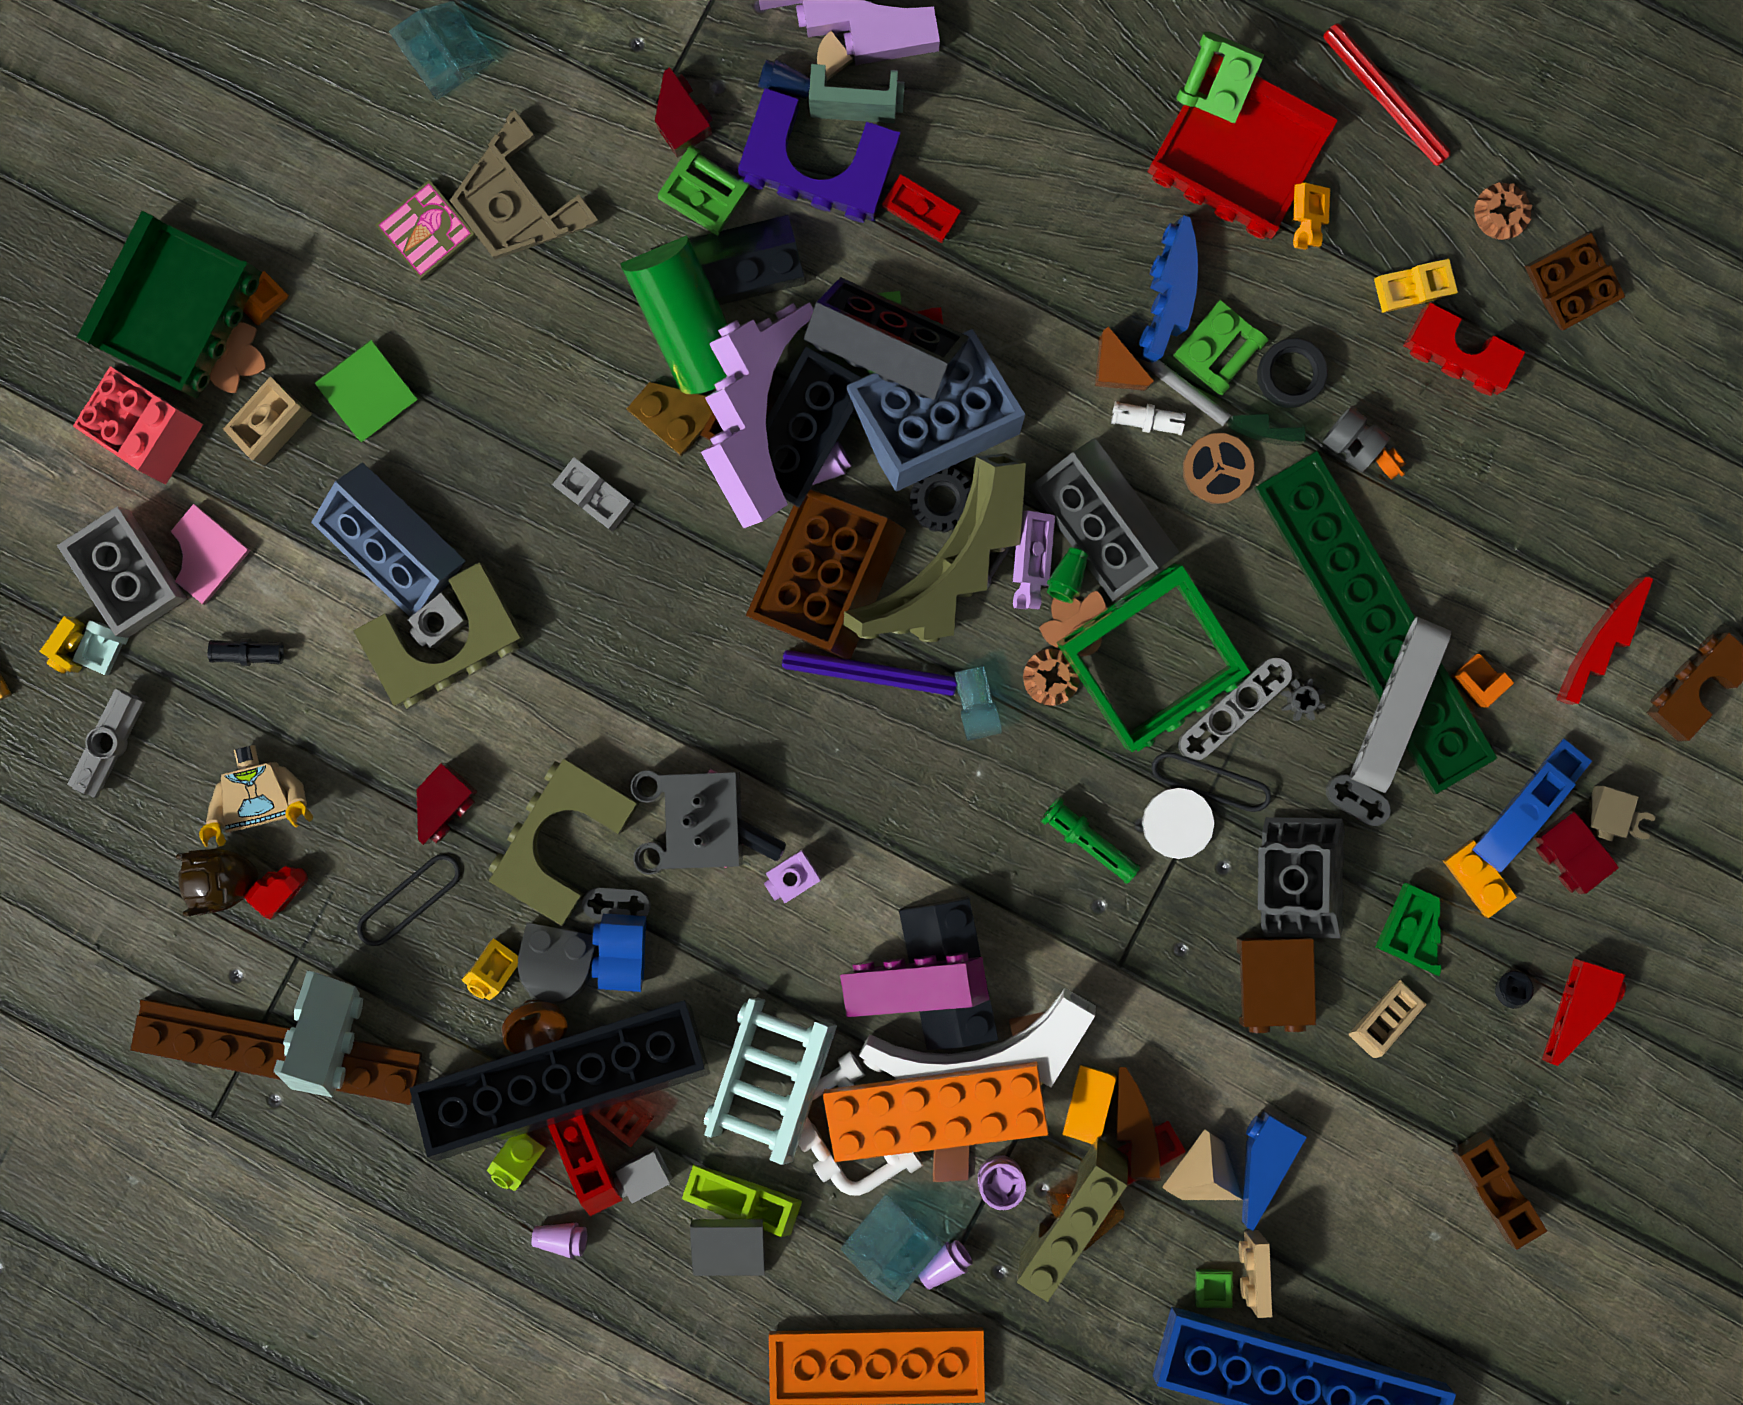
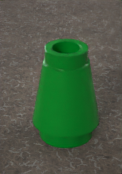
M1070 547L1068 549V552L1047 581L1049 587L1046 592L1051 597L1065 603H1073L1075 597L1080 596L1086 561L1089 557L1088 554L1077 548Z

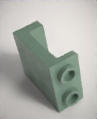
M811 64L809 89L810 118L895 123L896 112L903 113L905 82L898 81L897 70H891L890 88L887 91L827 87L826 65Z

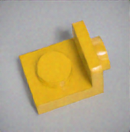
M64 616L39 651L49 658L46 663L62 674H65L67 671L79 673L83 667L67 656L68 652H73L79 646L84 636L81 633L86 625L76 618Z
M493 938L472 968L462 978V981L468 985V990L476 997L491 1000L502 990L517 968L518 955Z

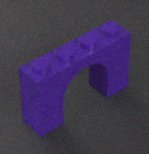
M764 88L738 167L739 177H744L743 182L750 184V187L762 190L764 185L777 189L779 196L796 201L798 197L810 200L811 206L823 211L830 212L832 208L844 211L845 217L856 222L864 223L865 219L874 221L900 142V132L866 121L855 157L850 166L834 178L825 180L812 179L798 172L787 156V145L799 111V100Z

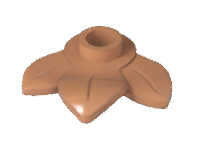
M240 322L233 328L226 342V350L223 356L216 361L210 373V380L213 384L228 393L237 392L240 375L245 377L253 376L266 369L263 355L250 345L254 341L257 329L249 324Z
M1098 591L1090 593L1081 603L1076 598L1073 603H1065L1053 598L1051 612L1054 620L1048 621L1039 627L1043 638L1050 645L1059 647L1056 642L1106 609L1105 602ZM1102 637L1078 652L1080 656H1088L1095 653L1101 645Z

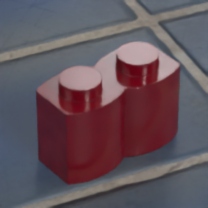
M1566 812L1534 837L1539 844L1536 847V851L1547 864L1554 863L1561 872L1558 878L1571 893L1576 890L1578 894H1587L1619 868L1610 854L1596 840L1590 829L1575 812Z

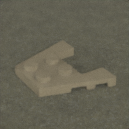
M515 109L510 112L505 119L506 123L497 135H494L484 155L477 164H474L450 199V202L494 260L596 226L600 223L579 194L548 216L509 165L507 159L535 139L534 134Z

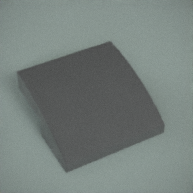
M691 1219L690 1237L694 1276H765L763 1219Z

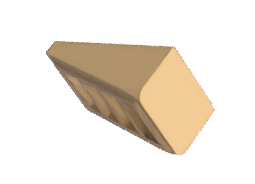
M1398 980L1349 1033V1036L1371 1057H1381L1427 1004L1401 980ZM1396 996L1400 997L1411 1008L1408 1012L1394 1000ZM1387 1006L1400 1018L1398 1022L1385 1011ZM1377 1018L1391 1029L1388 1033L1375 1022ZM1369 1029L1376 1037H1378L1380 1039V1042L1373 1038L1367 1032V1030Z

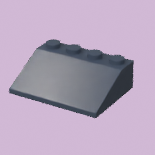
M973 329L962 333L969 336L968 342L945 387L935 400L919 397L905 386L881 379L877 373L847 385V391L878 463L896 492L1011 439L1021 432L1025 413Z

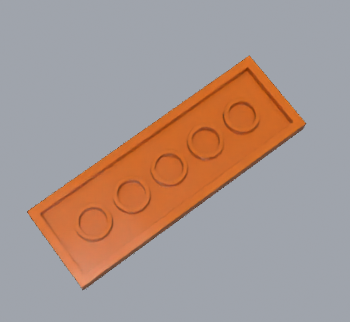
M1037 1062L824 1089L823 1092L835 1162L1047 1136L1049 1131Z
M983 1327L769 1331L770 1405L985 1403Z

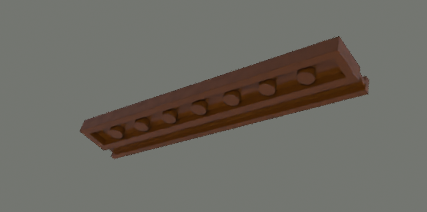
M144 998L140 1000V1010L136 1018L130 1051L281 1080L273 1071L277 1060L285 1061V1045L283 1041L287 1030H290L291 1027ZM354 1039L350 1054H344L341 1066L346 1069L342 1088L335 1091L411 1105L413 1100L409 1088L416 1086L422 1052Z

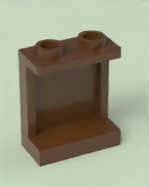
M1236 938L1237 953L1240 954L1242 1016H1239V1024L1243 1027H1249L1250 1033L1270 1032V1026H1284V1031L1304 1032L1306 1031V1025H1316L1313 938Z

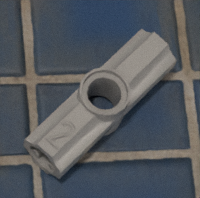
M115 688L96 728L91 730L86 737V748L68 782L72 789L94 798L99 797L118 757L122 756L127 749V739L146 703L144 700L129 692ZM105 734H109L113 739V746L107 753L101 748L100 744L101 738Z

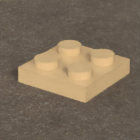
M1259 1230L1244 1231V1241H1239L1240 1263H1244L1246 1269V1277L1240 1278L1241 1297L1246 1299L1247 1307H1251L1257 1318L1272 1317L1270 1245Z

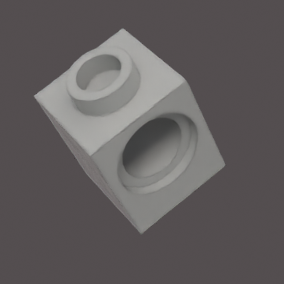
M444 593L437 595L408 619L413 626L409 631L422 647L428 644L430 648L435 649L469 623L449 596ZM439 613L444 619V626L439 632L432 633L428 628V619L431 615Z
M656 1146L618 1166L615 1171L617 1177L614 1178V1183L623 1198L628 1196L631 1204L669 1185L673 1177Z

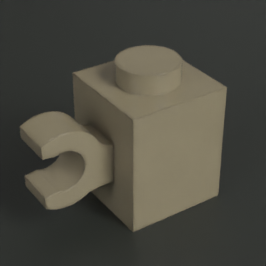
M1594 786L1583 822L1589 829H1593L1592 834L1594 837L1613 842L1614 836L1626 838L1628 831L1635 838L1649 839L1650 835L1641 832L1638 824L1642 819L1655 821L1656 817L1648 812H1635L1638 796L1606 786Z

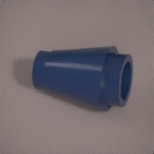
M766 59L758 87L787 96L806 99L810 89V77L777 59L774 62Z

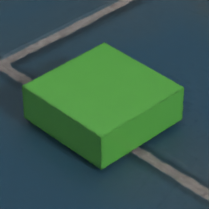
M1196 1269V1307L1232 1308V1270Z

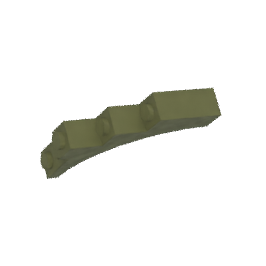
M1007 453L976 457L972 486L964 511L950 538L937 556L913 580L895 593L870 605L844 611V625L857 633L858 637L864 639H875L879 637V634L889 632L895 634L911 632L923 642H937L941 637L953 636L955 630L956 597H970L973 595V592L986 591L990 552H1003L1006 550V547L1020 545L1026 463Z

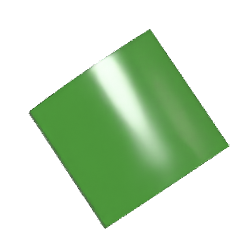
M372 339L315 382L322 394L360 442H363L418 400Z

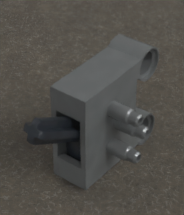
M646 770L636 774L631 781V792L640 802H656L665 796L666 846L660 842L653 841L640 845L634 852V866L643 874H656L665 869L743 865V845L773 861H778L786 849L784 841L742 820L740 772L663 775L658 771ZM648 776L654 778L658 785L656 793L651 797L646 796L641 789L642 781ZM649 848L657 850L660 855V863L655 868H650L644 862V853Z

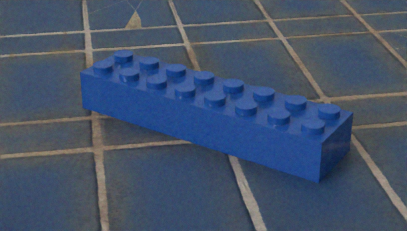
M1172 1306L1153 1371L1154 1380L1159 1387L1224 1405H1453L1456 1393L1444 1382Z

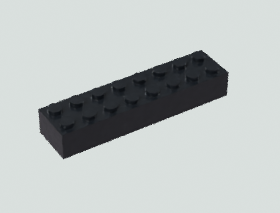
M683 1000L416 1085L409 1089L427 1158L439 1161L711 1073L692 1007Z

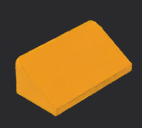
M1079 1065L1063 1135L1093 1144L1097 1137L1101 1139L1116 1081L1114 1073Z

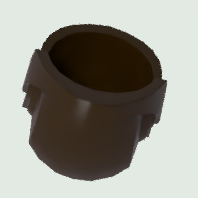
M229 850L189 851V853L176 855V859L182 860L181 870L178 872L181 898L184 899L188 906V909L183 911V916H199L227 910L242 901L244 895L258 881L256 867L244 856Z

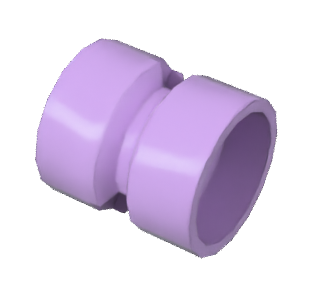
M993 1156L980 1166L977 1174L978 1187L983 1200L990 1207L997 1210H1009L1016 1207L1023 1200L1026 1192V1181L1020 1166L1012 1158Z

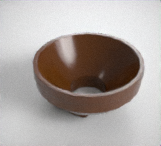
M527 1000L522 1005L515 1007L505 1019L501 1030L504 1045L510 1052L517 1054L561 1040L567 1031L566 1018L555 1004L539 1000ZM538 1013L535 1017L531 1019H521L527 1015Z

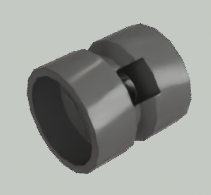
M1351 405L1329 430L1322 442L1337 454L1344 452L1346 454V461L1359 472H1363L1382 451L1391 436L1376 424L1367 425V417Z

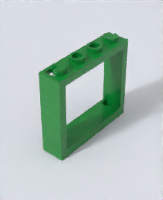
M1173 563L1056 642L1124 748L1130 752L1135 750L1139 752L1146 746H1152L1156 742L1154 737L1165 730L1171 732L1184 724L1185 716L1194 710L1201 712L1215 702L1213 697L1224 690L1230 692L1238 688L1236 685L1244 681L1243 677L1250 673L1184 567ZM1177 587L1227 666L1129 732L1078 652Z

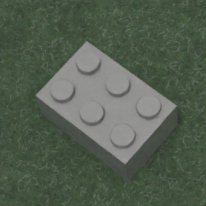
M115 507L57 545L115 636L128 638L187 600L185 594L175 582L172 574L128 509Z

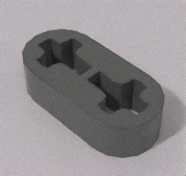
M1349 775L1334 776L1327 783L1326 795L1328 800L1360 822L1370 826H1379L1388 820L1391 813L1389 802L1368 786L1351 780ZM1347 781L1349 783L1348 790L1356 795L1355 800L1353 801L1348 797H1342L1339 800L1335 785H1343ZM1364 800L1367 803L1374 804L1378 801L1377 809L1381 811L1380 816H1372L1368 819L1366 816L1369 811L1359 805L1360 802Z
M596 887L585 894L582 907L587 916L592 919L601 920L603 913L631 915V909L619 908V902H629L632 896H638V902L644 903V909L638 910L636 916H647L651 909V901L642 890ZM597 893H600L603 900L614 901V907H604L601 913H596V908L590 906L589 901L595 899Z

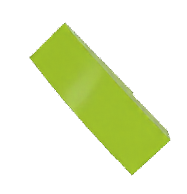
M693 1165L682 1196L683 1200L728 1219H763V1230L779 1237L791 1235L802 1204L801 1200L778 1191L698 1165Z

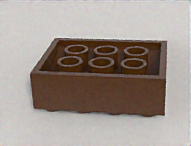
M810 489L800 508L793 505L746 616L850 660L860 637L844 625V611L867 606L876 601L906 529L886 517Z

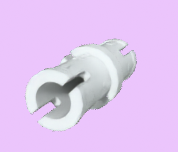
M1115 401L1111 424L1116 423L1140 427L1142 432L1149 433L1150 430H1157L1182 436L1184 429L1183 421H1185L1186 413L1155 409V405L1152 404L1142 407Z

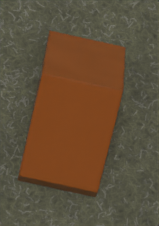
M1108 326L1102 331L1099 338L1095 386L1142 391L1148 389L1154 380Z

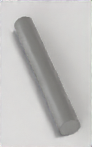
M1142 359L1138 361L1221 426L1231 416V414L1160 360L1154 363H1149Z

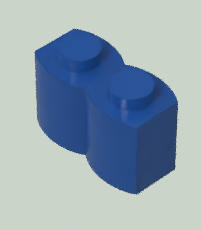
M603 913L600 924H594L593 945L599 946V957H593L592 978H598V989L641 992L645 969L646 916Z

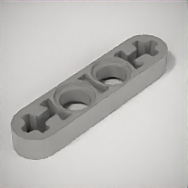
M1270 658L1262 662L1243 679L1244 681L1236 685L1238 688L1227 693L1183 732L1178 742L1181 754L1194 760H1202L1213 752L1288 685L1292 677V669L1289 663L1281 658ZM1269 665L1273 668L1281 666L1283 669L1280 673L1282 681L1280 683L1277 680L1270 681L1265 686V688L1270 690V693L1266 695L1262 686L1254 682L1253 678L1257 676L1259 681H1263L1270 674L1267 669ZM1245 687L1253 688L1258 694L1257 703L1251 708L1244 707L1239 702V692ZM1220 710L1226 711L1231 716V726L1225 731H1218L1212 724L1213 715ZM1205 723L1207 730L1216 736L1217 740L1212 742L1211 737H1207L1200 744L1203 749L1201 753L1197 751L1188 752L1187 747L1190 745L1187 740L1188 737H1200L1205 732L1200 729V726Z

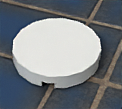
M1182 788L1163 790L1151 799L1144 810V836L1151 847L1163 856L1176 859L1192 857L1203 850L1212 838L1214 828L1212 810L1205 799L1192 790Z

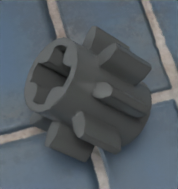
M1311 678L1307 679L1302 687L1296 679L1291 680L1293 689L1290 692L1281 691L1280 693L1282 696L1287 697V704L1281 708L1282 711L1291 709L1294 712L1293 721H1299L1302 713H1305L1309 720H1315L1313 711L1316 708L1323 709L1326 707L1323 703L1319 702V695H1322L1325 690H1315L1312 688L1313 679ZM1306 691V698L1310 700V705L1302 706L1300 709V702L1295 700L1296 695L1304 694Z

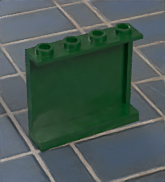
M141 211L76 338L197 399L201 391L207 387L210 381V373L216 361L223 356L226 350V342L233 328L240 323L243 309L249 297L256 292L262 272L248 262L234 258Z

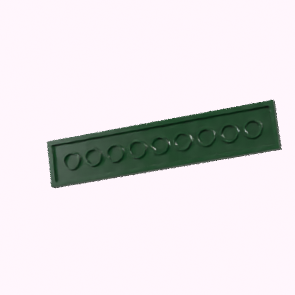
M1318 451L1254 487V490L1378 701H1380L1407 632L1415 617ZM1441 662L1406 746L1433 794L1442 792L1498 759Z

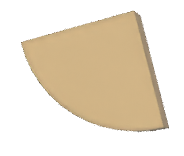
M832 31L823 38L817 53V64L826 65V77L829 80L852 63V57L847 55L846 49Z

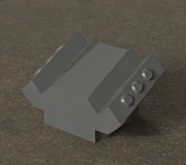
M1265 818L1262 830V847L1258 849V910H1261V927L1264 937L1341 938L1344 925L1342 916L1344 903L1343 867L1345 858L1343 850L1345 836L1343 819Z

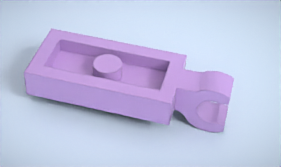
M1022 511L1020 545L1016 546L1013 574V582L1021 583V585L1014 594V608L1040 609L1041 586H1049L1047 581L1050 578L1055 515Z

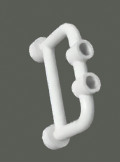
M850 1051L838 1058L840 1064L838 1068L819 1079L813 1100L821 1096L824 1089H830L836 1085L838 1087L853 1086L854 1082L865 1076L861 1065ZM808 1117L798 1143L803 1152L812 1149L819 1160L813 1164L819 1178L823 1182L831 1179L841 1192L848 1195H863L906 1168L910 1173H913L923 1166V1162L917 1152L884 1156L888 1162L887 1164L862 1180L854 1182L845 1176L839 1162L834 1161L833 1154L829 1151L819 1131L810 1122Z

